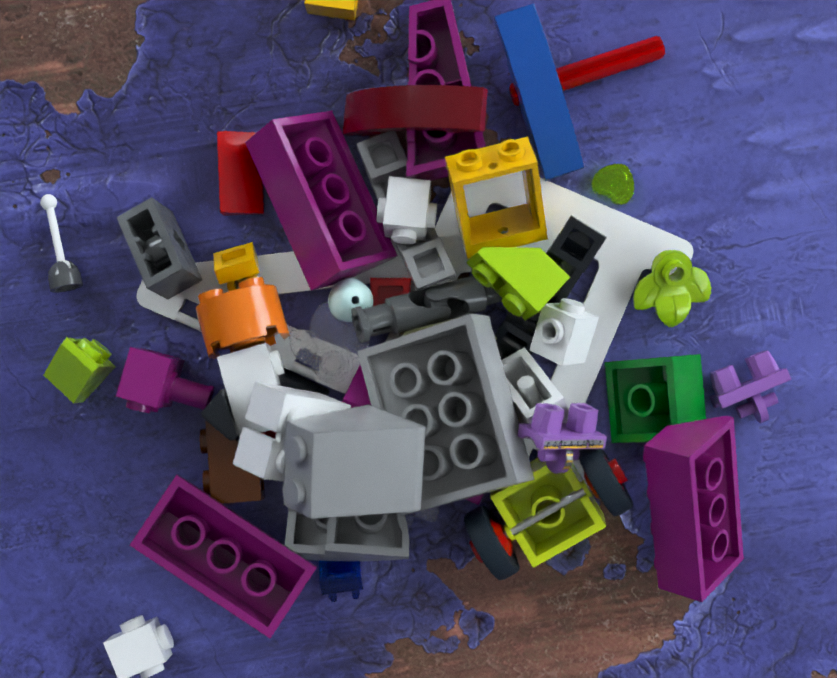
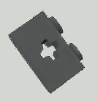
M151 197L116 217L147 289L168 300L203 280L173 211Z

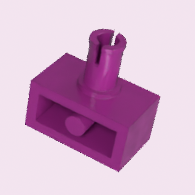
M130 347L116 397L127 400L125 407L149 414L151 411L158 413L159 408L171 407L173 401L196 407L203 411L212 400L214 386H207L181 378L184 359L145 348Z

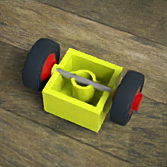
M579 449V461L584 469L586 482L582 479L573 462L567 472L553 473L548 469L545 461H540L538 458L531 461L530 465L535 480L490 492L492 502L506 523L504 527L485 506L477 507L464 516L465 526L471 539L469 544L480 563L484 562L489 571L501 581L520 570L519 562L513 549V540L516 539L534 568L606 527L604 514L594 499L593 494L603 502L607 510L614 517L633 507L632 499L624 485L628 478L616 458L610 461L603 449Z

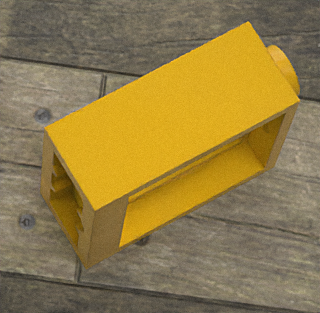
M528 137L509 139L499 144L474 150H464L458 154L445 157L459 233L467 259L471 258L482 247H518L548 239L538 162ZM522 171L527 204L469 217L463 185Z

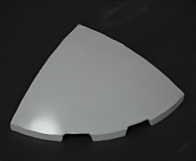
M288 508L285 546L306 560L388 561L409 559V535L405 515L400 516V513L309 518Z

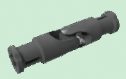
M469 276L419 291L385 299L383 304L364 309L361 306L352 308V322L360 343L370 341V337L393 332L397 335L407 330L461 317L470 313H478L484 311L488 305L502 302L503 298L491 287H485L474 276Z

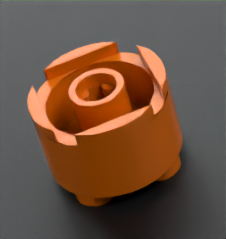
M255 277L240 282V289L223 293L222 289H213L198 295L200 304L196 306L195 310L209 358L217 359L220 356L219 350L230 349L232 353L263 343L272 346L276 344L274 336L280 334L284 340L290 336L276 286L265 284L263 277Z

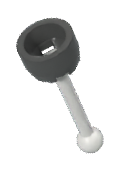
M46 194L41 198L40 204L47 212L57 262L48 271L50 291L59 293L75 290L83 286L82 276L78 267L73 262L65 260L54 210L57 200L53 195Z

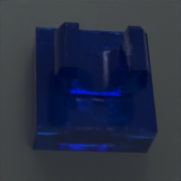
M319 561V583L322 595L328 594L331 602H337V593L352 591L353 599H358L360 590H363L361 561Z

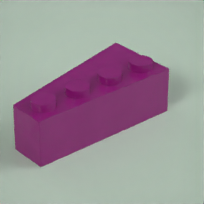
M431 0L409 6L408 85L472 86L451 0ZM407 131L406 177L431 181L448 177L445 157L458 154L464 150L486 147L483 132Z

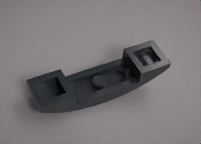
M572 215L546 252L570 278L546 304L560 303L562 298L568 297L578 279L586 271L607 238ZM541 310L527 320L508 312L494 335L497 337L496 343L501 360L524 347L532 355L533 352L529 349Z

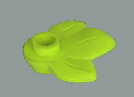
M665 250L654 258L651 266L652 272L638 282L633 295V304L636 310L654 307L659 319L666 326L675 327L686 319L691 310V302L700 303L709 300L711 284L707 274L702 269L693 267L690 258L685 253L679 250ZM677 267L675 272L669 275L670 271Z

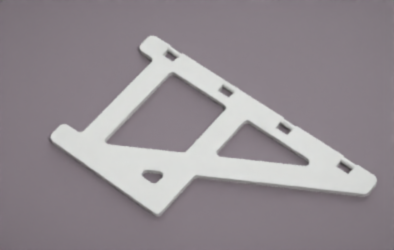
M522 171L463 185L469 217L485 214L488 207L493 204L504 208L527 204ZM540 178L548 239L518 247L541 248L546 253L571 215L607 237L593 258L598 264V269L583 302L585 305L584 311L599 317L586 361L582 364L565 366L557 364L550 379L564 397L569 411L571 403H586L642 271L646 269L652 271L651 266L654 258L665 250H679L685 253L691 260L693 247L685 239ZM450 192L435 226V231L438 237H441L456 276L427 288L457 280L460 274L472 272V268L466 263L469 259H467L459 233L452 192ZM391 240L398 255L396 258L352 278H356L364 284H370V277L410 278L395 242ZM294 251L257 255L259 265L258 277H263L265 284L276 286L278 295L311 291ZM214 261L196 263L203 280L167 300L146 288L143 279L136 297L138 303L144 308L201 332L198 319L180 312L186 299L200 304L198 295L213 289H222L223 293L229 291L227 283L219 285L214 271ZM676 267V268H673V269L670 271L669 275H671L672 273H674L675 270L677 269V267ZM245 277L236 280L235 282L237 289H240L239 283L244 280H247L248 278ZM411 280V292L417 291ZM334 285L327 286V287H323V288H319V289H316V290L330 289V288H332ZM287 325L290 334L288 338L284 340L280 334L274 336L276 344L270 346L271 351H279L284 368L346 394L360 365L358 355ZM390 332L386 342L396 339L399 334L396 335ZM301 349L323 358L319 371L295 361ZM523 438L528 457L532 449L539 450L531 438ZM579 459L573 460V464L586 482L584 469Z

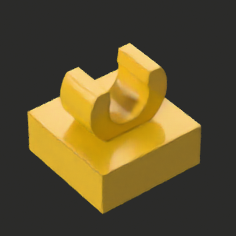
M253 242L213 253L214 271L219 285L227 283L228 291L237 290L235 281L238 279L258 277V256Z

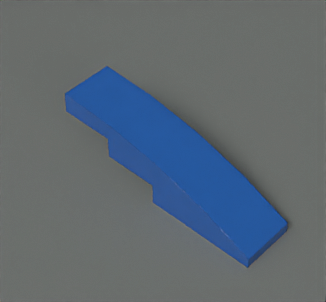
M533 3L495 16L494 23L507 57V67L520 101L519 108L545 181L584 169L562 86L535 4Z

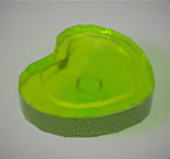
M612 164L600 169L594 175L591 187L594 193L608 196L612 203L616 205H623L633 196L634 179L626 165Z

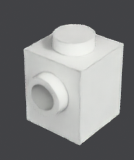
M389 176L387 197L379 198L377 207V222L383 223L385 237H391L392 241L399 244H414L416 240L426 241L427 227L435 228L437 203H430L431 180Z
M562 298L560 303H548L541 309L529 350L561 366L585 363L599 317L584 311L585 305L576 300Z
M143 615L119 625L121 632L112 635L103 643L117 678H129L136 674H140L141 678H148L165 669L163 663L172 655L171 648L174 647L173 638L168 627L165 624L160 625L157 617L145 621Z

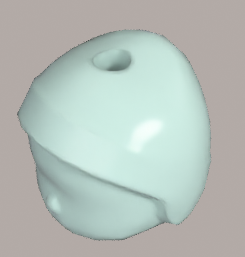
M345 278L337 282L332 287L328 297L331 314L340 321L352 322V308L361 306L364 309L373 306L371 290L356 278Z

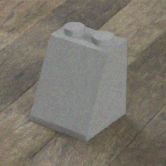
M371 405L286 421V439L284 442L285 475L282 487L284 506L309 518L404 513L421 510L425 426Z

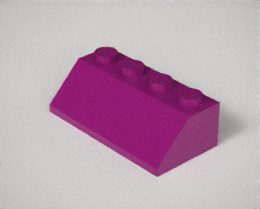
M333 111L272 119L245 142L311 291L334 285L345 278L355 277L398 256L390 237H385L383 223L377 222L376 206Z
M730 416L666 426L644 445L643 460L647 471V498L650 501L651 511L650 530L654 540V567L657 570L658 588L699 602H703L744 559L734 417Z
M178 474L174 477L130 544L131 547L268 638L272 637L317 569V566Z

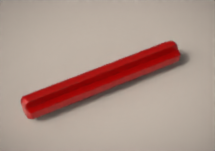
M654 36L556 68L562 90L565 91L662 59L665 55V47L661 37ZM511 83L509 85L511 100L514 105L519 106L518 95L514 84Z

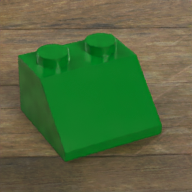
M701 354L605 362L612 443L649 442L666 426L706 419Z

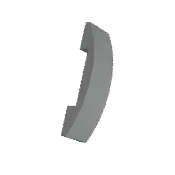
M388 131L356 143L377 201L379 198L387 197L389 176L407 178V158L395 131ZM427 227L426 241L416 240L414 244H399L395 242L417 291L456 276L441 237H438L435 228Z

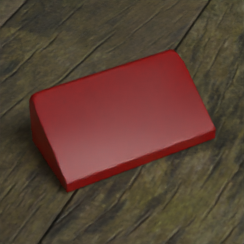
M217 131L220 213L223 216L264 214L263 182L245 143L256 134L255 132Z

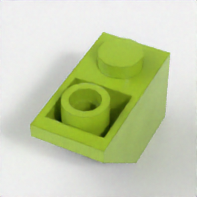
M482 247L466 262L472 268V274L475 279L483 286L491 287L503 298L502 303L504 307L513 315L521 316L524 320L537 314L570 278L541 248Z
M67 337L59 346L43 376L71 402L83 403L116 366L108 360L112 355L110 351L96 339L89 341L86 338Z

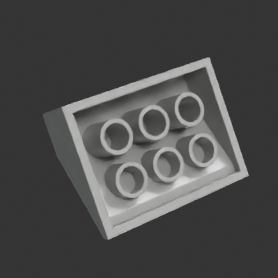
M470 313L357 351L371 406L425 426L421 510L419 511L535 480L524 440L517 436L519 422L489 316ZM404 512V513H400V516L407 515V514H411V513H415V512Z

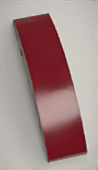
M403 85L351 92L346 94L343 135L370 136L380 135V132L417 130H441L447 133L484 132L488 89L484 87L455 85Z

